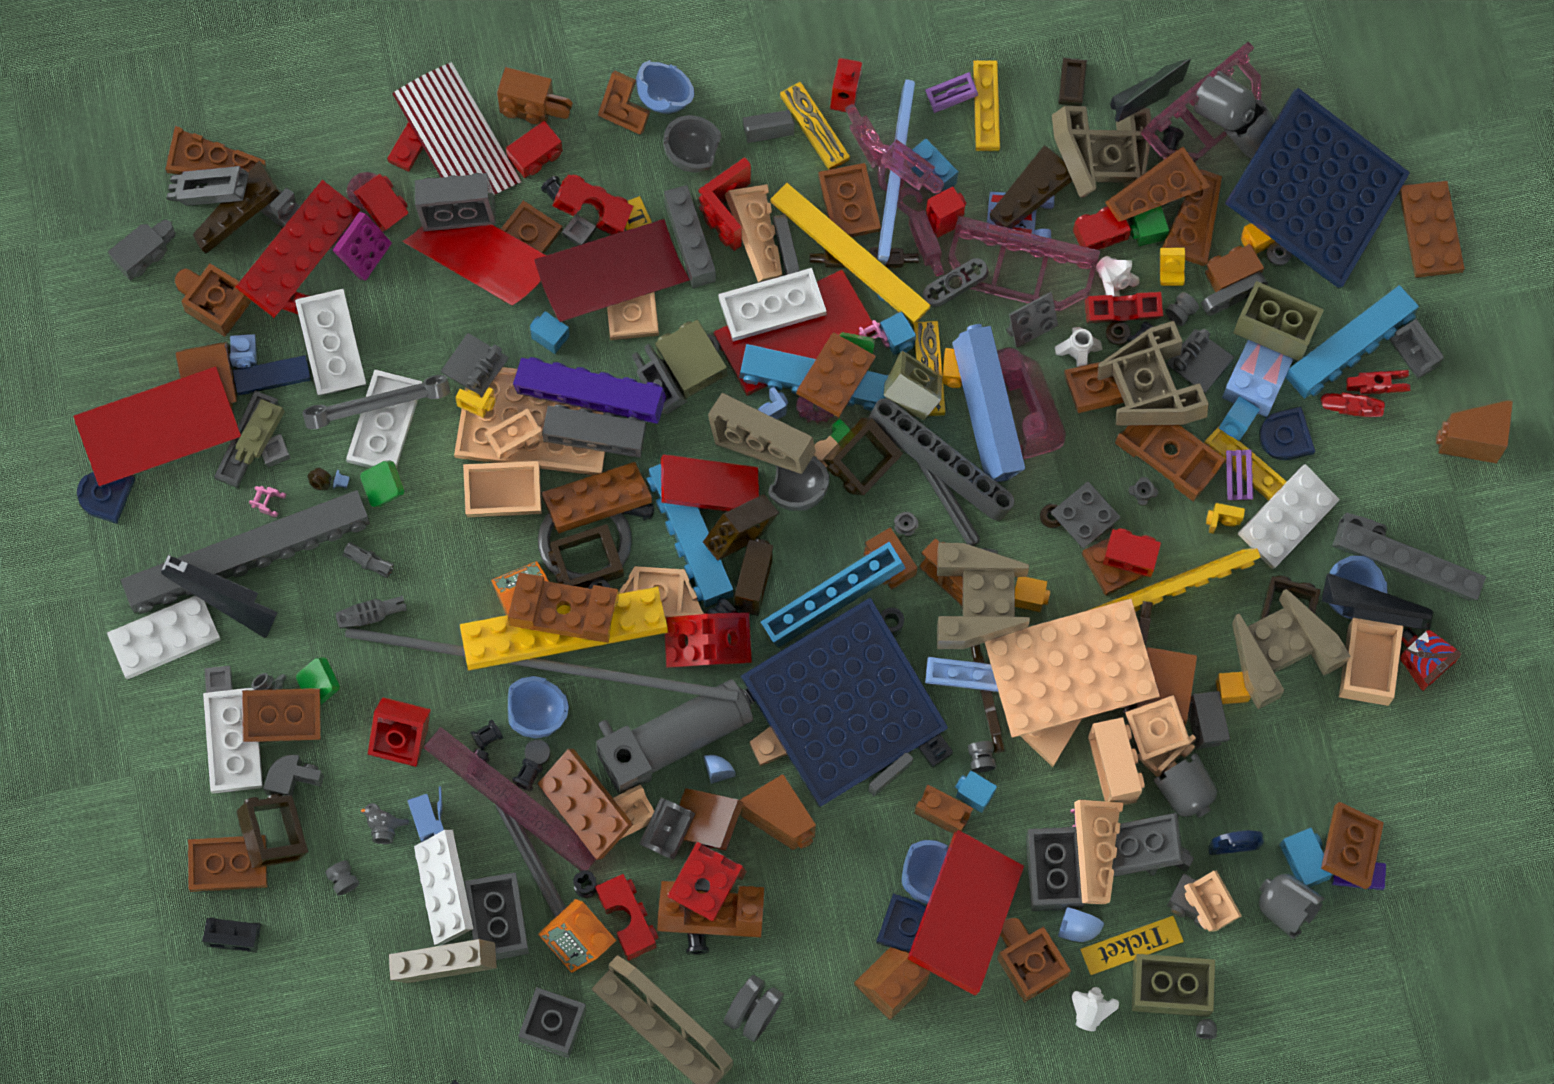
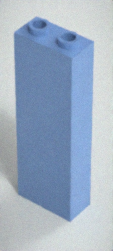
M975 324L967 327V331L960 333L959 337L952 344L983 472L996 482L1007 481L1025 470V465L991 326L982 327L981 324Z

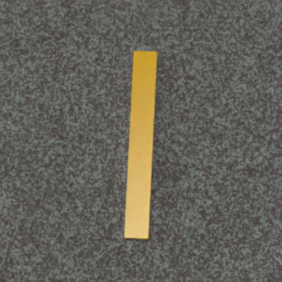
M788 183L770 199V202L786 214L789 219L898 312L902 311L905 318L913 325L930 309L931 305Z

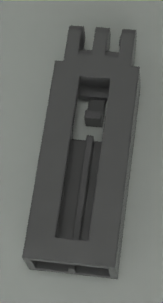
M240 166L185 171L182 175H172L170 182L175 184H170L168 190L173 193H167L166 199L180 201L186 206L243 201L249 173ZM207 183H208V185H207V186H204V188L201 187L200 185H197L196 188H195V185H196V184H207Z

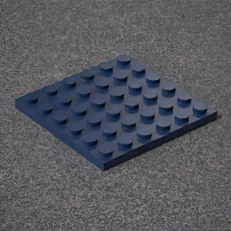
M1297 88L1292 92L1225 204L1337 288H1341L1410 172L1301 89Z
M871 598L866 599L740 676L818 807L823 806L896 761L904 753H909L948 729Z

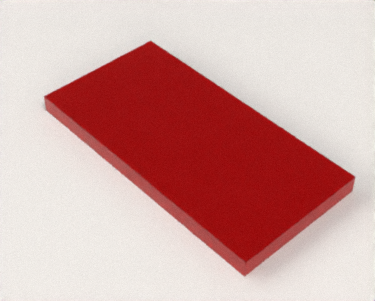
M843 270L817 281L826 308V315L736 341L732 340L728 325L713 332V336L716 337L721 351L747 396L767 387L768 384L760 382L757 385L748 384L743 381L744 379L739 378L746 344L817 359L833 332L837 335L842 332L859 335V327L865 329L873 325L872 320ZM873 330V331L867 333V334H866L867 337H869V336L875 334L876 331Z
M216 366L73 416L99 486L241 437Z
M957 830L952 837L907 959L965 991L977 995L983 984L1024 865Z

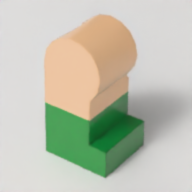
M841 419L832 425L833 434L826 440H821L814 445L816 451L814 456L825 467L828 465L824 462L823 458L851 430Z

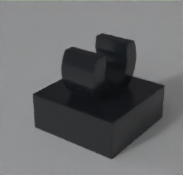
M940 733L918 746V750L932 769L953 755L952 749Z

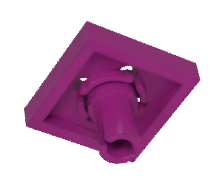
M359 212L346 232L339 237L333 252L360 280L366 281L392 242L365 213Z

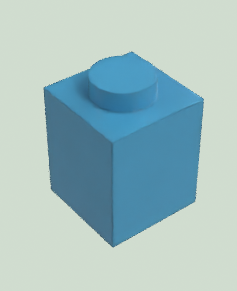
M546 311L541 317L537 316L530 325L531 338L553 354L557 353L570 336L569 327L559 322L558 319Z
M902 311L880 322V329L885 332L888 339L887 343H889V348L893 355L902 351L906 353L914 347L916 334Z
M1239 396L1219 426V429L1240 441L1260 409Z
M970 771L967 777L962 775L955 788L958 789L956 798L982 813L993 797L997 786L975 772Z

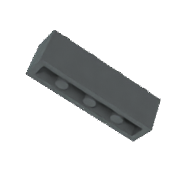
M685 185L664 191V204L692 288L716 282V270L688 186Z
M564 405L548 406L542 432L543 442L641 458L646 434V422L635 417L620 418L613 413L596 414L589 409H579L578 411L569 409Z

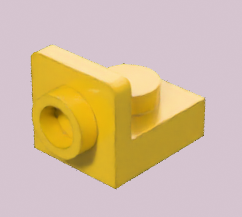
M1160 248V285L1183 286L1185 284V248Z
M488 387L483 398L472 390L464 391L459 389L456 395L457 406L484 418L486 412H491L496 403L494 389Z
M1215 503L1213 510H1208L1206 525H1210L1209 533L1214 534L1217 521H1221L1223 525L1230 527L1240 525L1244 518L1245 509Z

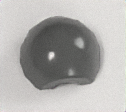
M682 116L669 123L664 132L663 146L666 156L673 165L683 171L698 173L709 170L712 167L722 134L713 123L702 117Z
M816 456L812 457L802 474L776 465L774 484L770 485L768 493L770 498L781 508L789 511H805L818 505L826 495L829 486V474L825 465Z

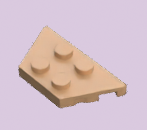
M635 566L629 575V579L618 592L621 594L658 587L665 617L704 614L698 603L697 596L690 585L685 569Z

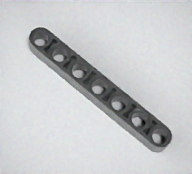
M886 398L877 401L869 418H872L894 444L989 518L999 521L1006 517L1014 505V497L1009 491L896 403Z

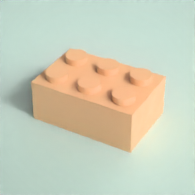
M539 461L463 464L465 514L467 517L542 514Z
M1358 618L1351 620L1348 625L1345 646L1351 657L1342 668L1340 698L1386 706L1390 705L1395 695L1403 626Z
M1123 717L1094 723L1088 739L1105 802L1123 803V805L1136 803L1142 793V788H1144V779L1142 773H1137L1135 764L1138 763V757L1135 748L1131 749L1129 740L1132 739L1129 725H1125Z

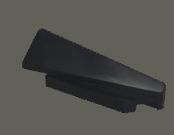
M1191 59L1166 65L1153 77L1151 76L1113 96L1110 106L1111 109L1116 111L1115 121L1120 122L1168 96L1171 87L1183 82Z
M168 555L161 570L162 575L263 638L268 636L278 612L255 603L258 595L257 592Z
M1330 573L1326 575L1322 602L1344 606L1342 615L1430 630L1433 611L1430 608Z

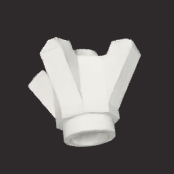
M1105 256L1098 262L1096 271L1103 281L1106 295L1120 296V289H1125L1128 285L1135 287L1140 283L1139 277L1130 273L1132 260H1117L1116 258Z
M1081 327L1072 328L1070 338L1055 346L1056 355H1071L1076 359L1077 367L1087 365V355L1091 351L1102 350L1101 341L1094 338L1088 330Z
M1098 987L1089 990L1088 994L1074 991L1072 1000L1077 1013L1076 1025L1084 1030L1096 1031V1027L1099 1026L1100 1022L1118 1009L1119 1001L1113 998L1110 1001L1104 1000V995Z

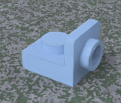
M255 334L230 336L231 353H229V359L232 367L236 366L241 369L257 365Z
M775 387L769 389V398L772 403H765L758 410L778 420L786 415L788 401L782 392L778 393Z

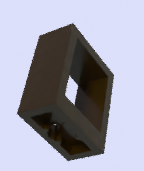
M861 418L823 460L828 465L826 467L833 476L840 478L843 482V488L849 494L865 495L903 453L872 418ZM865 435L884 458L860 482L844 465L841 459Z
M763 494L724 513L703 543L716 560L719 561L747 547L749 540L755 541V539H760L779 512Z
M607 524L550 542L551 551L547 553L551 565H557L559 574L555 575L559 584L589 588L591 582L598 579L609 582L624 577L623 567ZM600 538L610 567L570 580L560 551Z
M755 539V541H748L735 592V609L739 612L756 616L760 614L773 562V545L766 540Z
M1272 576L1268 584L1259 620L1268 616L1274 591L1282 593L1286 589L1295 597L1308 600V609L1315 614L1321 589L1315 588V585L1307 582H1302L1301 584L1292 582L1286 576Z
M278 793L261 800L258 797L246 799L244 804L236 811L252 869L296 862L308 853L292 795L282 796V794ZM280 808L290 845L265 849L255 812Z

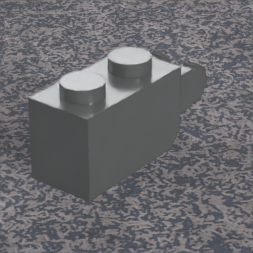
M163 219L161 223L156 224L153 228L148 224H141L108 251L111 261L130 281L135 277L141 276L150 264L164 257L165 252L168 251L166 245L176 235L172 222Z
M647 344L644 348L651 362L645 364L643 358L637 352L632 354V358L638 367L637 374L643 384L652 382L663 388L666 399L662 413L668 415L688 401L664 360L659 359L653 347Z

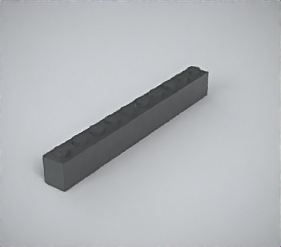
M358 490L183 555L177 559L224 579L232 576L240 577L247 574L250 569L267 567L272 561L279 558L288 559L293 557L295 552L303 549L312 550L324 541H336L345 533L362 531L370 522ZM164 563L120 579L134 613H145L152 610L155 605L161 603L169 604L174 602L179 596L193 594L161 574Z

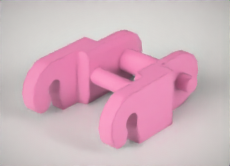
M873 320V325L865 329L859 327L860 332L858 334L860 336L867 337V333L875 330L876 334L871 338L876 339L880 337L886 348L890 347L889 343H887L888 339L885 332L879 328L880 323Z
M256 486V496L254 500H249V504L252 505L251 507H257L261 513L277 517L278 513L276 511L271 512L266 506L270 497L277 496L285 499L286 494L283 492L279 493L278 490L268 487L266 490L263 486ZM265 494L267 497L264 503H259L261 495Z

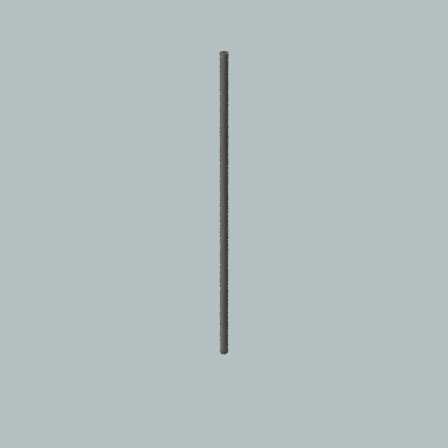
M348 627L345 632V637L465 657L464 646ZM538 658L506 663L731 701H738L739 691Z

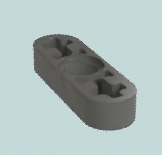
M786 214L773 216L785 274L799 272Z
M971 259L927 285L923 291L925 301L932 307L942 306L984 281L989 274L988 266L982 259ZM976 265L981 268V274L978 276L975 273L971 274L974 271L973 267ZM964 271H966L967 275H969L968 277L971 281H967L966 277L963 274ZM953 277L962 278L963 282L960 288L952 289L950 287V280ZM942 284H944L947 290L950 292L949 294H946L945 291H942L944 290L941 286ZM933 290H935L936 292L942 291L938 294V300L930 298L932 296L931 292Z
M1257 272L1208 296L1202 301L1201 306L1208 316H1212L1247 299L1256 281L1268 285V282L1261 272Z

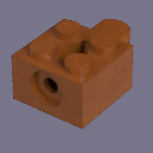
M505 67L497 91L500 113L512 119L516 117L525 119L531 124L547 122L549 115L562 119L569 117L573 103L568 98L553 95L551 78Z
M212 264L207 266L201 276L189 269H183L175 277L178 291L185 295L181 301L185 312L226 337L252 302V300L235 288L239 283L238 280Z
M1010 918L1004 922L1000 935L1008 948L999 952L997 959L1024 1003L1069 976L1071 972L1069 966L1044 927L1029 934L1022 921L1018 918Z

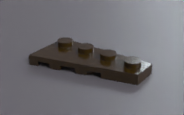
M1044 145L989 213L990 220L1007 233L1070 184L1072 178L1064 160Z
M258 161L248 172L243 201L221 202L192 234L205 254L281 194L262 162Z

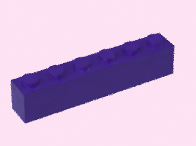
M530 357L529 359L521 358L513 382L517 394L604 413H613L627 418L635 417L641 421L655 424L659 423L666 399L663 388L656 383H638L635 379L624 377L623 379L615 378L606 372L596 374L582 367H577L576 369L568 368L559 362L549 364L535 357Z

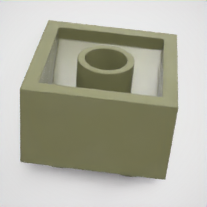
M902 351L884 383L883 395L886 399H890L905 408L911 416L925 420L941 400L942 376Z

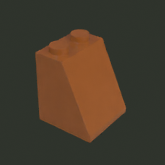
M228 341L177 351L176 358L180 378L216 366L232 408V403L238 400L232 364L229 359Z
M1506 400L1451 413L1448 420L1443 421L1441 430L1437 432L1436 444L1439 445L1438 453L1497 463L1508 446L1513 401Z
M1147 647L1146 651L1160 697L1137 703L1135 708L1174 695L1183 723L1186 725L1197 655Z
M783 774L740 800L744 802L740 812L741 817L790 849L794 850L798 847L803 849L813 842L812 838L815 837L816 824Z
M892 947L854 982V985L889 1020L927 985L930 975L928 970L907 959L909 953Z

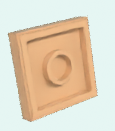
M654 292L607 307L610 340L659 336Z
M1174 695L1125 712L1142 760L1191 744Z

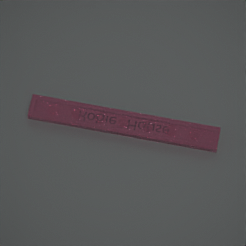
M440 727L424 746L425 750L578 870H588L596 861V858L572 829Z

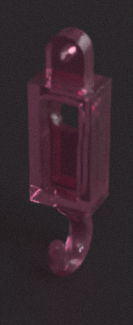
M850 104L845 107L852 121L849 128L871 167L875 168L878 166L879 186L887 192L888 184L885 181V170L890 155L867 115L861 117L856 107ZM902 173V175H901V182H900V188H899V190L902 189V187H903V185H904V175H903V173Z
M865 128L860 132L862 142L867 147L884 154L880 163L917 190L924 186L932 193L942 191L944 183L941 178L933 173L935 166L897 139L891 146L877 142L875 140H879L880 136L870 129ZM916 166L924 172L923 176L919 178L911 172V168Z
M903 188L899 191L897 207L909 216L908 225L925 266L931 265L936 277L943 275L944 271L940 262L942 251L925 210L918 212L903 202V198L906 195H913L916 197L917 202L921 203L923 201L922 195L914 188Z

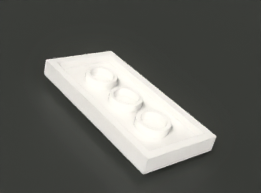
M812 268L719 294V301L733 341L826 315V308Z
M344 289L295 300L318 396L366 385Z
M374 370L366 397L420 384L422 381ZM418 399L361 413L346 458L347 462L371 468L383 461L391 460L397 468Z
M1305 464L1240 530L1238 535L1251 548H1257L1260 557L1271 569H1274L1340 499Z
M197 596L188 598L107 633L126 679L135 677L221 640L205 601Z
M253 688L203 693L210 790L212 794L263 788L260 743L243 742L242 690H254Z
M443 830L414 846L434 945H443L473 930L453 830Z

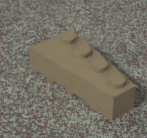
M721 393L708 414L715 444L800 474L804 472L816 452L813 437L724 393Z

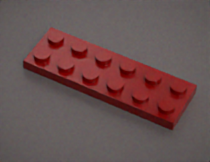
M321 180L235 288L275 318L359 213L360 209L324 180Z

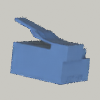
M441 786L439 787V801L437 802L439 820L437 821L427 794L407 800L421 842L444 830L441 822L443 812Z

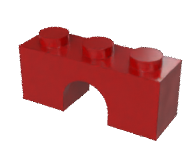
M570 174L562 181L552 204L553 207L573 217L581 209L582 204L594 206L599 215L596 228L610 235L624 231L634 207L625 198L614 197L608 194L604 188L592 186L586 183L582 177Z
M1148 292L1129 296H1088L1085 299L1086 324L1160 319L1163 316L1161 292Z
M621 874L595 886L596 893L607 915L614 911H624L631 917L629 926L617 932V938L628 961L655 949V940L659 938L654 926H648L644 917L648 916L643 903H637L633 895L637 891L632 880H626L624 874Z

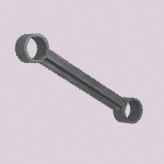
M434 375L428 377L420 384L328 407L325 405H313L306 408L302 414L306 428L319 429L328 425L332 420L425 397L439 399L450 393L447 376Z

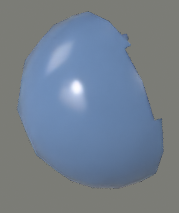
M650 60L642 63L636 76V88L641 101L648 108L658 113L671 114L683 110L691 103L694 98V88L689 78L676 68L677 66L650 62Z
M1349 556L1338 561L1330 571V574L1387 593V582L1382 571L1373 560L1367 557ZM1329 603L1336 613L1343 614L1344 606Z
M536 676L521 678L509 687V725L521 735L535 739L547 737L557 731L567 718L569 705L566 695L556 685L547 681L546 678Z
M923 840L910 846L903 866L902 885L913 899L928 904L948 851V845L938 841Z

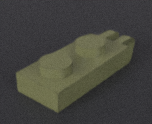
M261 399L236 444V450H238L235 456L236 460L242 461L244 459V463L250 465L255 457L259 458L285 413L283 407Z

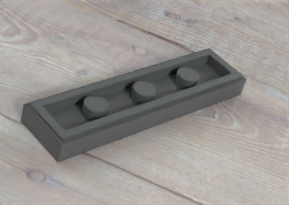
M255 391L238 425L240 434L242 435L261 399L275 405L278 404V399ZM240 437L231 440L214 476L215 480L239 488L249 466L244 463V459L242 461L235 459L238 452L236 444Z

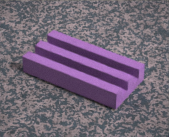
M970 72L925 90L934 113L979 96ZM968 81V84H966V85H963V86L958 87V88H956V89H955V88L950 89V88H952V87H955V86H957V85H960V84L965 83V82ZM950 89L946 93L933 97L937 93Z
M1227 450L1228 500L1253 499L1252 450ZM1243 455H1246L1247 495H1243ZM1232 456H1236L1237 495H1233Z

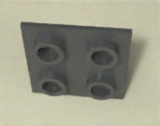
M1052 292L1009 314L1011 324L1006 328V331L1010 337H1014L1016 348L1058 326Z
M1195 329L1182 344L1181 355L1172 357L1166 365L1193 385L1200 383L1203 392L1206 393L1231 363L1234 356L1210 340L1209 331L1206 329L1201 331Z
M467 333L442 368L441 373L482 397L509 357L501 353L502 349L494 344L491 347Z
M1088 481L1050 512L1083 549L1103 532L1110 531L1115 526L1114 523L1121 518Z

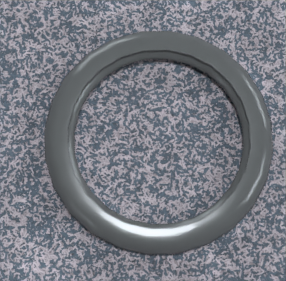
M548 513L540 526L538 549L541 559L548 570L556 575L559 574L557 565H551L547 553L551 551L550 536L554 527L552 518ZM622 513L610 516V518L617 526L620 544L617 553L623 567L630 555L632 532L628 520ZM566 569L570 580L590 574L577 573Z

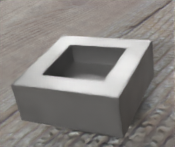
M576 214L562 234L565 238L579 246L589 241L596 231V226Z
M279 434L270 438L262 453L268 468L291 459L282 435Z
M230 666L204 668L206 693L233 690Z

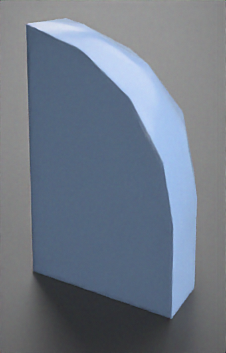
M716 755L704 756V763L711 784L735 777L736 773L732 765L724 758Z
M1067 907L1058 937L1076 942L1089 941L1100 934L1104 922L1093 915Z

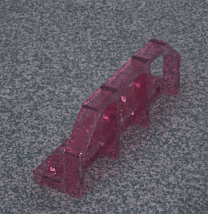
M1249 41L1153 118L1142 130L1141 135L1163 159L1176 150L1168 149L1155 135V132L1157 130L1163 132L1172 124L1170 119L1173 117L1176 119L1181 117L1206 145L1197 154L1187 152L1194 163L1228 136L1224 131L1214 139L1186 108L1189 104L1194 106L1198 103L1200 97L1196 96L1207 77L1211 76L1214 78L1218 71L1231 76L1235 72L1233 68L1237 65L1251 80L1255 99L1261 100V75L1248 62L1251 59L1248 55L1254 50Z
M958 216L948 261L953 269L961 266L955 257L959 236L966 240H981L983 243L991 246L1001 245L992 283L981 282L970 289L1031 303L1040 298L1039 293L1048 258H1053L1059 263L1069 262L1077 264L1078 267L1083 269L1091 268L1086 288L1060 302L1053 300L1055 310L1061 311L1089 296L1100 251ZM1006 248L1016 252L1020 250L1029 252L1035 257H1043L1034 295L996 286ZM964 271L963 274L966 277L967 281H971L967 276L966 272Z

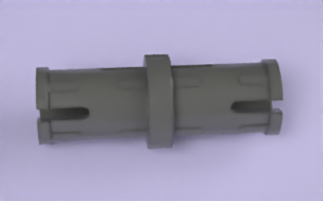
M349 542L344 549L343 556L357 562L365 570L370 569L385 578H388L393 571L394 564L380 558L372 550L367 551L352 542Z

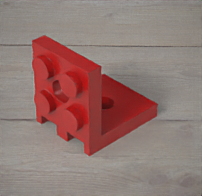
M745 157L698 189V192L701 194L699 197L701 204L699 210L704 215L706 224L711 229L715 228L719 233L720 241L726 247L729 245L733 251L742 246V227L723 203L727 201L725 194L729 190L746 188L750 185L751 164Z
M716 613L665 617L668 633H665L666 668L752 663L749 613ZM728 634L731 636L730 644L728 642ZM686 635H687V637H688V645H687V646L685 645V637H686Z
M696 842L667 897L714 922L737 878L743 880L747 871L742 865ZM700 879H706L710 883L709 891L704 894L698 893L695 888L697 881Z

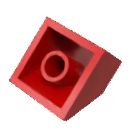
M382 697L374 711L367 755L417 767L428 731L431 709Z

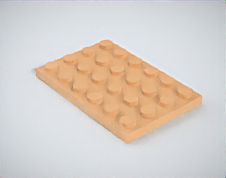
M502 367L489 387L494 389L496 403L491 412H486L484 418L467 410H461L454 453L455 458L492 463L539 461L540 469L588 475L601 474L603 471L605 452L543 442V435L540 437L541 440L535 445L528 447L526 444L519 448L520 452L512 458H498L486 438L485 432L528 408L537 425L541 426L543 430L548 406L564 405L569 409L578 411L579 409H586L517 394L513 386L517 373L515 368ZM591 410V411H593V413H596V414H602V415H603V413H604V412H599V411Z
M1132 599L1034 625L985 642L1012 738L1160 697Z

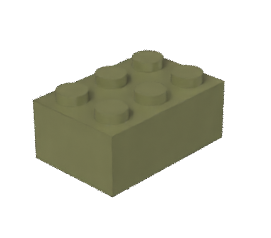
M1256 281L1233 333L1300 361L1305 354L1324 309Z
M1137 954L1133 963L1132 1011L1210 1017L1214 1010L1215 960Z

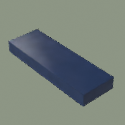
M306 355L233 370L238 396L311 381Z

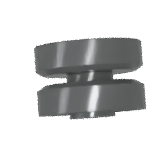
M754 974L735 996L723 1021L725 1025L735 1030L740 1028L745 1020L748 1019L743 1028V1036L752 1042H756L762 1035L785 993L777 988L772 987L760 998L765 988V981Z

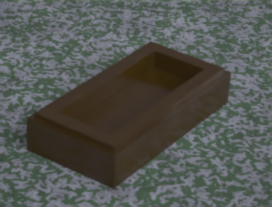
M1063 58L1058 104L1082 106L1087 60Z

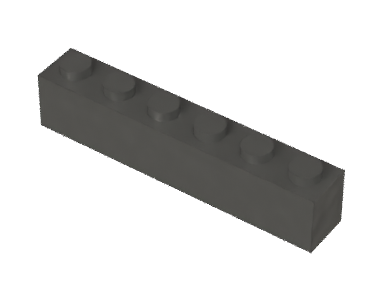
M1350 522L1340 523L1332 544L1335 548L1355 556L1367 557L1373 560L1375 564L1469 601L1478 600L1486 579L1484 575Z

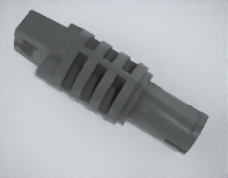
M401 595L400 597L385 601L374 599L355 604L337 612L336 619L339 628L360 627L382 621L386 615L407 611L403 595Z

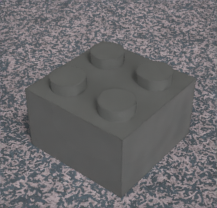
M536 987L518 1035L519 1041L569 1059L587 1011L586 1004Z

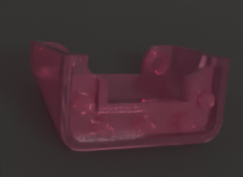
M1008 347L997 350L1004 383L1009 391L1021 387L1031 413L1026 416L1022 424L1025 435L1024 443L1020 445L1023 460L1061 448L1065 442L1066 432L1039 363L1015 348Z

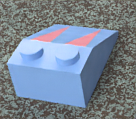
M1248 340L1222 398L1235 403L1238 397L1241 396L1260 409L1257 414L1268 417L1293 358Z

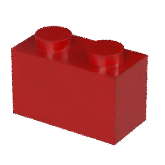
M545 121L506 147L507 158L524 178L530 174L535 175L544 164L549 161H555L563 152L562 141Z
M378 174L353 193L380 230L385 231L409 212L406 209L408 207L406 201L400 195L396 196L392 188L394 186L389 178Z
M954 187L929 198L927 201L925 220L937 238L962 226L966 201L960 192H956Z
M1107 206L1096 214H1084L1078 217L1074 223L1073 232L1083 254L1086 255L1128 240L1131 229L1126 219L1118 222Z
M1112 529L1103 565L1151 577L1161 542L1147 535L1142 537L1132 535L1126 529Z

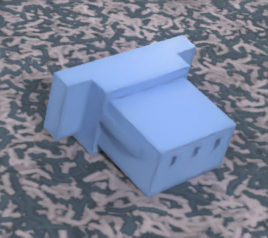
M337 470L336 476L333 477V489L338 486L347 488L349 477L341 475L339 470Z

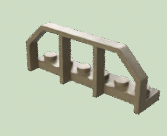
M618 955L610 962L609 971L595 984L592 991L692 1083L717 1084L733 1067L732 1058L718 1042L635 966ZM615 973H620L646 995L647 1004L624 984ZM655 1005L661 1008L681 1027L682 1035L653 1010ZM690 1036L709 1053L720 1066V1070L687 1041Z

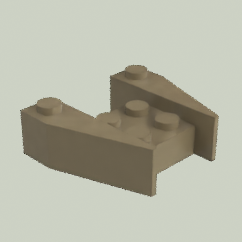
M1064 106L1052 114L1054 138L1080 198L1096 190V182L1124 183L1125 188L1145 174L1153 133L1150 108H1144L1120 122L1116 121L1117 130H1089L1085 106Z
M1174 321L1148 329L1098 364V380L1114 376L1125 407L1119 408L1116 411V425H1184L1207 417L1209 404L1200 383L1176 390L1164 362L1166 359L1181 355L1182 339Z
M938 543L937 576H962L963 616L938 617L937 649H966L1028 628L1030 617H1015L1014 577H1027L1029 564L965 543Z
M1287 589L1282 592L1279 598L1284 607L1283 609L1248 627L1240 613L1235 616L1232 622L1245 688L1257 709L1280 699L1285 691L1275 675L1279 670L1312 655L1325 676L1346 665L1351 657L1338 634Z

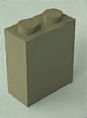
M698 320L684 323L679 327L678 331L662 335L657 340L658 342L655 343L656 352L664 360L685 398L728 376L726 365Z

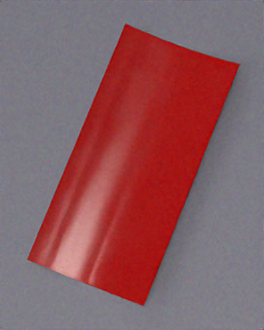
M492 224L424 231L423 227H420L415 233L402 241L510 305L519 302L541 281L534 259L546 256Z

